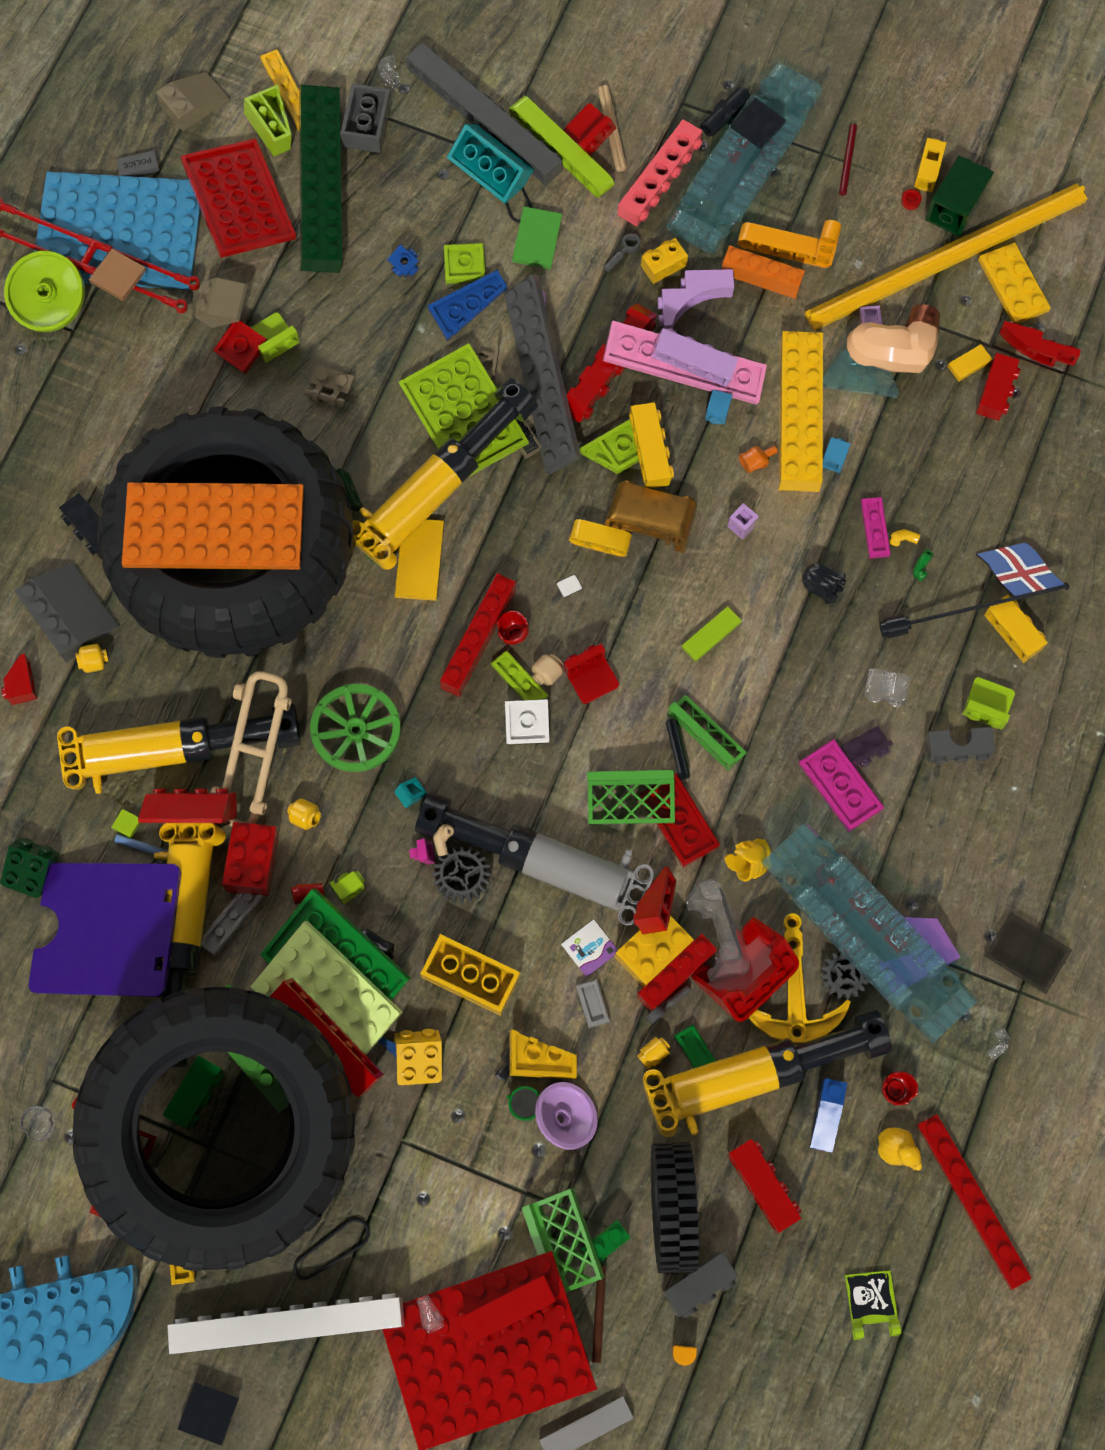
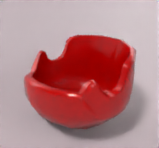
M511 610L503 613L497 620L498 635L507 645L519 644L529 634V624L525 616L519 611Z
M892 1072L887 1075L882 1083V1095L887 1102L894 1106L907 1105L917 1096L918 1083L914 1076L907 1072Z

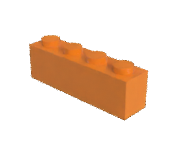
M730 245L721 269H733L734 279L794 299L797 297L805 270Z

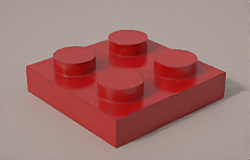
M239 320V322L231 324L213 351L246 374L260 355L258 346L268 340Z

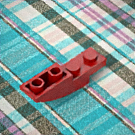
M1004 321L999 332L1002 338L1014 349L1028 358L1053 367L1056 361L1074 366L1080 356V349L1071 345H1062L1053 340L1042 339L1043 331H1039L1034 327H1025L1018 325L1016 322Z

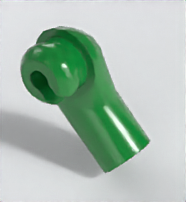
M925 549L917 560L912 574L919 581H923L927 577V572L924 571V568L934 555L932 551Z

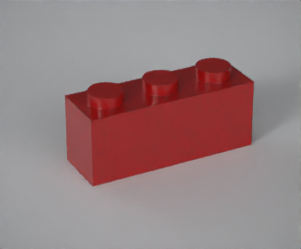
M999 353L995 354L976 414L997 421L1000 420L1002 414H1007L1010 405L1007 399L1012 397L1015 389L1012 383L1013 380H1017L1021 368H1018L1019 359Z

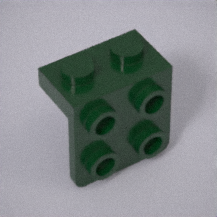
M19 838L8 847L0 884L28 896L39 898L44 889L49 866L58 861L60 852L54 851L50 846L35 844L28 838Z

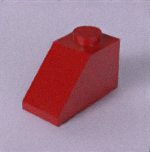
M21 654L4 677V687L1 688L4 699H7L11 705L37 699L30 660L25 654Z

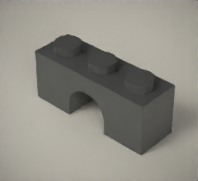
M992 727L971 728L966 734L967 745L959 746L951 740L950 730L929 731L924 737L927 761L934 762V764H944L949 760H955L956 763L967 762L968 759H977V761L989 760L996 752Z

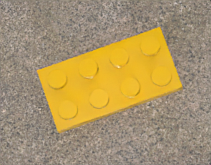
M1016 243L979 256L978 261L1011 322L1019 324L1050 311L1051 307Z

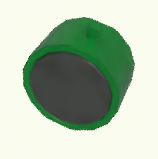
M523 1086L514 1090L511 1095L507 1094L509 1112L516 1120L529 1122L536 1118L535 1108L539 1097L538 1091L532 1087Z

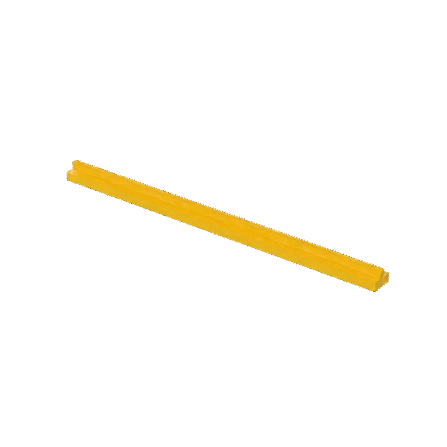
M1076 183L805 311L804 316L812 329L816 331L858 311L860 307H867L1086 203L1088 198L1084 193L1085 187L1084 185L1079 186Z

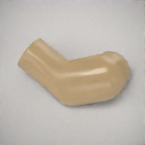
M448 824L440 826L433 836L438 856L448 854L446 841L454 834L453 827Z

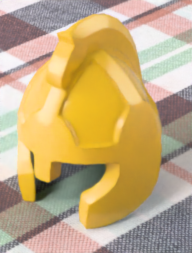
M757 838L754 841L748 840L736 844L734 853L737 855L727 854L724 857L728 868L735 871L741 881L746 882L765 874L771 864L772 852L765 839Z

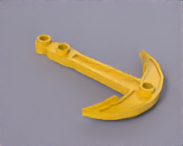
M791 913L783 921V926L786 929L784 937L788 943H796L797 947L792 950L799 960V967L787 980V1021L771 1019V1015L758 1009L749 1019L755 1027L770 1038L779 1041L789 1038L794 1044H801L826 1036L836 1028L845 1017L851 1001L847 999L837 1009L823 1015L822 1019L807 1020L801 961L803 941L802 932L799 930L802 921L797 914ZM788 921H794L796 926L790 927ZM793 1030H799L801 1033L800 1037H795Z

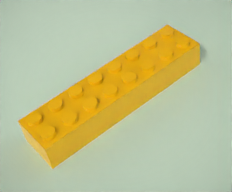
M783 331L780 340L778 490L819 492L823 482V333Z

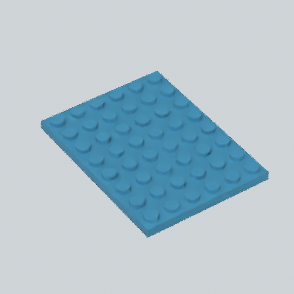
M64 172L46 173L40 219L111 245L114 249L171 272L180 273L188 277L193 276L201 209L189 180ZM39 224L36 245L65 257L69 256L79 261L82 260L89 245ZM97 249L88 265L98 268L108 253ZM145 267L146 272L136 284V286L148 288L191 290L188 285L148 267ZM79 270L84 284H92L89 281L92 274Z

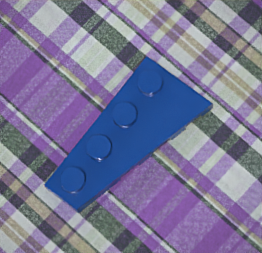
M498 270L429 304L428 310L448 342L505 292L507 285Z

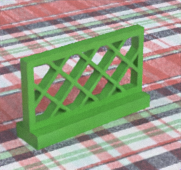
M674 770L587 772L589 825L675 823ZM670 784V793L665 799L655 792L660 785ZM618 785H624L629 790L621 800L612 793ZM627 785L635 786L632 789H630ZM639 785H645L651 790L643 799H640L633 792ZM593 786H603L608 792L598 800L593 795ZM631 793L640 801L632 811L623 803ZM652 793L662 801L654 810L645 803ZM609 794L618 801L610 811L601 803ZM642 804L651 812L645 819H639L634 814ZM665 804L670 809V818H660L655 812ZM598 805L608 812L603 819L593 820V811ZM620 805L630 812L624 819H617L612 814ZM654 814L658 819L649 818ZM631 815H633L636 819H628V818H629Z
M574 1188L522 1207L537 1255L553 1251L566 1292L605 1278ZM567 1195L571 1202L569 1211L560 1206L563 1197ZM548 1204L554 1208L550 1218L544 1215L542 1205ZM558 1211L567 1215L564 1225L554 1221ZM571 1218L578 1222L579 1228L577 1233L568 1229ZM552 1226L561 1230L558 1240L551 1236ZM566 1233L575 1238L571 1248L562 1243ZM579 1241L586 1245L585 1256L575 1251ZM560 1248L569 1252L566 1263L559 1259L558 1253ZM573 1256L583 1260L579 1271L570 1266ZM587 1263L593 1266L596 1274L595 1277L591 1278L583 1273ZM568 1270L577 1275L574 1284L571 1286L568 1285L566 1279Z

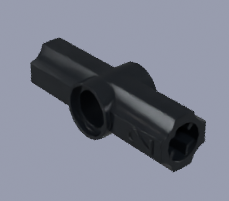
M738 87L726 100L721 99L716 104L713 112L701 123L700 128L703 130V133L708 137H713L726 124L730 125L738 116L739 111L751 101L749 91L745 87Z

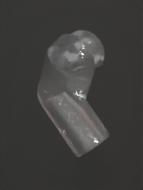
M1001 1028L995 1033L999 1041L986 1052L992 1060L998 1058L1008 1048L1011 1035L1009 1032H1006L1005 1028Z

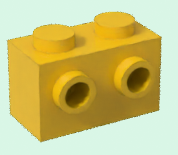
M674 238L670 241H664L654 250L646 251L641 258V267L651 282L655 284L686 267L688 255L677 239Z

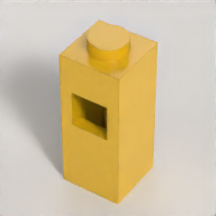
M927 138L914 184L915 189L933 193L947 142Z

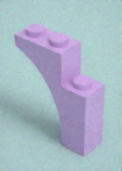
M733 269L686 270L684 278L680 280L681 289H662L661 297H658V309L662 310V315H659L658 318L659 327L673 330L675 323L682 314L694 305L709 299L732 297L734 291Z

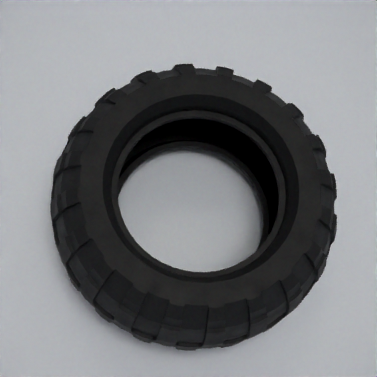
M225 406L210 407L209 412L189 415L187 412L173 417L174 422L163 426L159 430L153 428L141 437V443L132 452L125 453L117 464L116 475L113 481L106 485L101 507L103 514L102 518H99L97 538L101 549L103 570L118 600L147 632L164 639L169 645L187 652H190V650L199 651L209 657L226 658L228 654L236 655L243 653L247 657L262 654V649L272 647L278 643L285 645L296 639L299 631L304 629L309 623L315 624L327 610L326 605L333 595L337 596L346 579V569L354 550L353 517L344 482L330 463L327 454L312 440L308 441L304 438L302 432L285 420L276 421L267 417L262 411L249 408L237 411L228 410ZM128 483L303 484L304 502L300 570L261 569L247 578L234 582L209 583L187 577L174 568H123L122 553Z
M217 986L195 988L171 994L136 1012L119 1026L101 1046L88 1066L75 1103L73 1114V1156L87 1199L106 1222L107 1227L119 1239H123L149 1259L179 1266L185 1270H235L267 1257L280 1254L304 1233L313 1229L321 1220V1216L330 1206L333 1199L337 1197L343 1186L350 1158L353 1155L355 1147V1103L348 1078L338 1055L318 1028L298 1011L277 999L259 992ZM205 1052H232L249 1057L260 1063L280 1083L285 1093L290 1113V1130L287 1145L273 1171L252 1189L225 1199L207 1200L190 1197L164 1183L147 1162L139 1137L141 1106L155 1081L179 1061Z

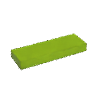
M727 606L687 640L681 648L696 663L742 623V620Z
M507 650L491 662V666L523 701L546 700L548 698V694Z

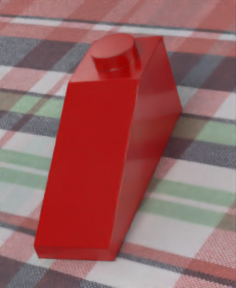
M668 866L662 869L637 903L633 920L642 934L662 932L668 929L677 882Z

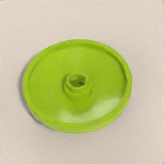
M37 251L21 258L9 271L4 286L5 303L10 314L21 325L36 332H53L70 324L79 314L85 297L84 281L78 268L63 255L52 251Z

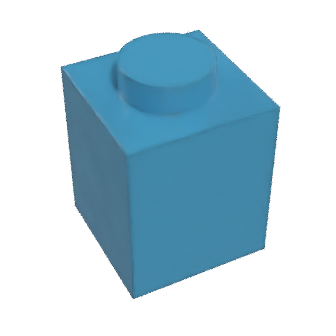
M712 390L705 420L713 424L725 425L733 394Z
M831 437L823 458V468L840 473L850 443L841 438L835 439Z

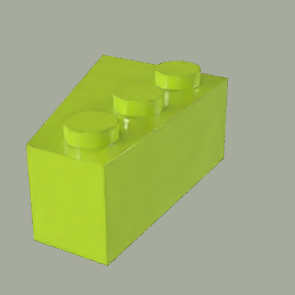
M279 85L244 98V114L273 156L291 150V131L284 111L283 100L280 96Z

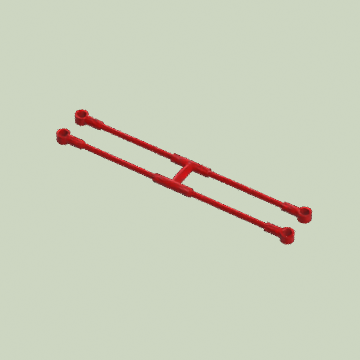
M0 198V211L3 210L13 215L17 214L89 245L81 261L69 256L66 257L79 270L93 274L97 268L88 264L96 250L99 249L109 253L111 249H114L111 245L83 234H77L20 211L17 207L4 203L2 198ZM0 229L1 238H7L37 251H50ZM114 249L140 265L173 277L174 280L188 285L189 289L193 291L200 288V282L196 276L188 277L180 273H174ZM139 286L133 288L135 291L175 308L180 314L188 310L187 303L183 299L175 300L167 296H161Z

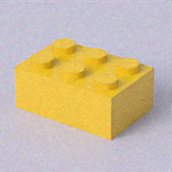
M670 916L667 931L642 934L639 930L615 953L614 958L644 988L682 953L694 939Z

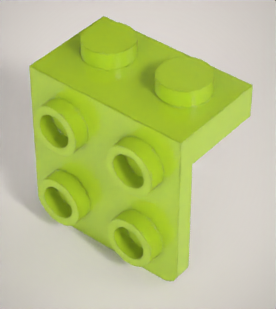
M274 313L250 327L268 340L258 346L260 356L265 363L300 343L296 329L293 325L289 327L279 313Z
M977 677L972 684L962 715L971 720L980 721L988 724L990 727L1002 730L1008 723L1010 717L1008 713L1015 692L1007 687Z

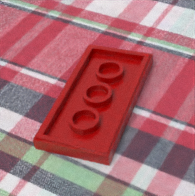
M675 773V823H656L684 868L719 848L720 844L680 778ZM670 784L660 785L655 792L665 799L670 793ZM648 788L639 793V797L643 799L651 790ZM654 793L645 801L652 810L662 802ZM665 804L655 812L660 818H670V809ZM654 814L652 815L653 819H658Z

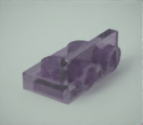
M876 726L842 744L841 749L855 768L858 766L863 768L872 762L871 759L877 756L882 758L889 754L893 742L891 740L888 741L880 727Z

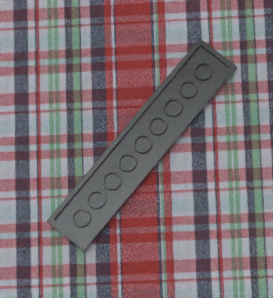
M533 274L506 291L504 295L526 390L538 404V408L532 413L537 438L542 446L540 451L545 473L552 474L581 458L539 276Z

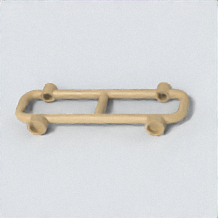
M266 671L254 672L249 676L246 684L237 682L234 687L233 698L241 700L242 704L222 788H229V792L231 791L239 752L262 757L263 762L254 800L250 806V817L246 821L233 819L224 822V824L231 827L233 822L256 824L259 815H264L267 809V803L262 802L283 711H288L292 702L291 698L287 697L288 686L283 677ZM260 679L274 682L279 686L266 749L242 743L255 683ZM214 786L210 792H215V789L219 787Z

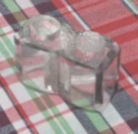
M869 668L863 696L871 702L883 700L895 707L905 705L908 698L911 676Z

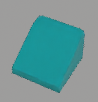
M416 777L399 784L395 790L396 796L405 808L410 807L428 794Z

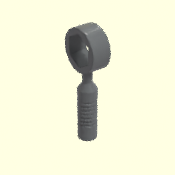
M630 233L624 236L622 241L623 249L618 251L603 266L605 271L610 272L623 258L625 252L634 253L638 251L640 239L636 234ZM628 240H634L637 244L634 247L627 246L626 242Z
M684 985L667 1000L663 1007L659 1005L646 1017L651 1024L658 1021L667 1012L666 1009L668 1007H673L691 992L689 986Z

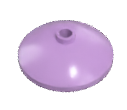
M558 1082L548 1086L539 1095L535 1108L536 1120L539 1129L549 1142L559 1148L573 1150L586 1145L593 1138L597 1129V1112L591 1098L584 1090L571 1083Z

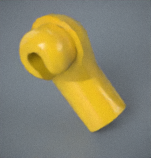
M901 529L890 535L891 539L889 542L893 546H899L903 540L917 544L920 534Z

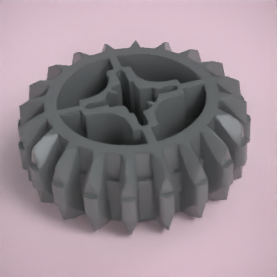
M463 845L460 846L459 852L456 851L455 847H452V854L448 852L445 855V859L439 856L438 861L441 864H434V869L438 871L433 872L432 875L434 878H439L433 882L434 886H440L437 889L439 894L446 891L443 895L445 900L451 895V903H455L457 898H459L461 905L464 904V898H468V902L472 903L471 896L473 895L479 900L480 895L478 891L486 893V889L482 885L490 886V881L486 879L492 877L490 872H486L490 869V864H484L487 861L485 856L479 858L481 855L479 850L473 855V847H469L467 852H465ZM461 859L469 860L477 867H467L463 865ZM452 862H455V870L449 873V876L444 877L446 868ZM459 866L461 871H464L466 884H464L463 879H460ZM480 873L477 884L470 889L469 880L475 877V874ZM447 883H458L464 891L454 890Z

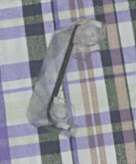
M713 879L698 881L686 899L688 911L697 910L701 913L702 919L712 917L721 945L719 956L714 959L715 966L707 972L710 982L743 976L750 969L751 962L732 900L717 881Z

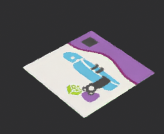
M594 919L561 944L586 977L615 956V953L618 951Z

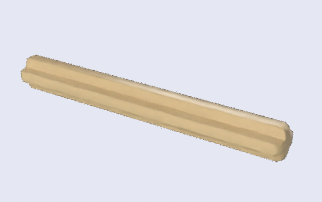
M607 85L599 86L598 92L603 115H607L617 128L609 136L615 169L617 172L625 171L626 162L609 87Z

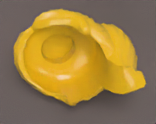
M892 1127L886 1128L879 1134L878 1154L886 1163L911 1167L917 1171L922 1169L921 1152L916 1147L912 1134L909 1131Z

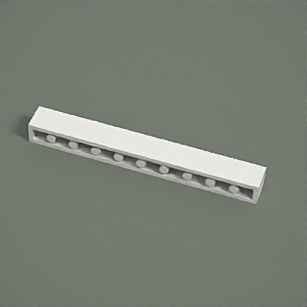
M396 1293L382 1295V1300H373V1296L359 1297V1302L350 1303V1299L336 1300V1305L327 1306V1301L313 1303V1308L304 1309V1304L291 1305L289 1311H281V1307L267 1308V1313L258 1314V1310L243 1311L244 1316L235 1317V1312L221 1314V1319L212 1320V1315L199 1316L197 1322H189V1318L175 1319V1324L168 1325L169 1354L404 1327L403 1301L401 1297L396 1298Z

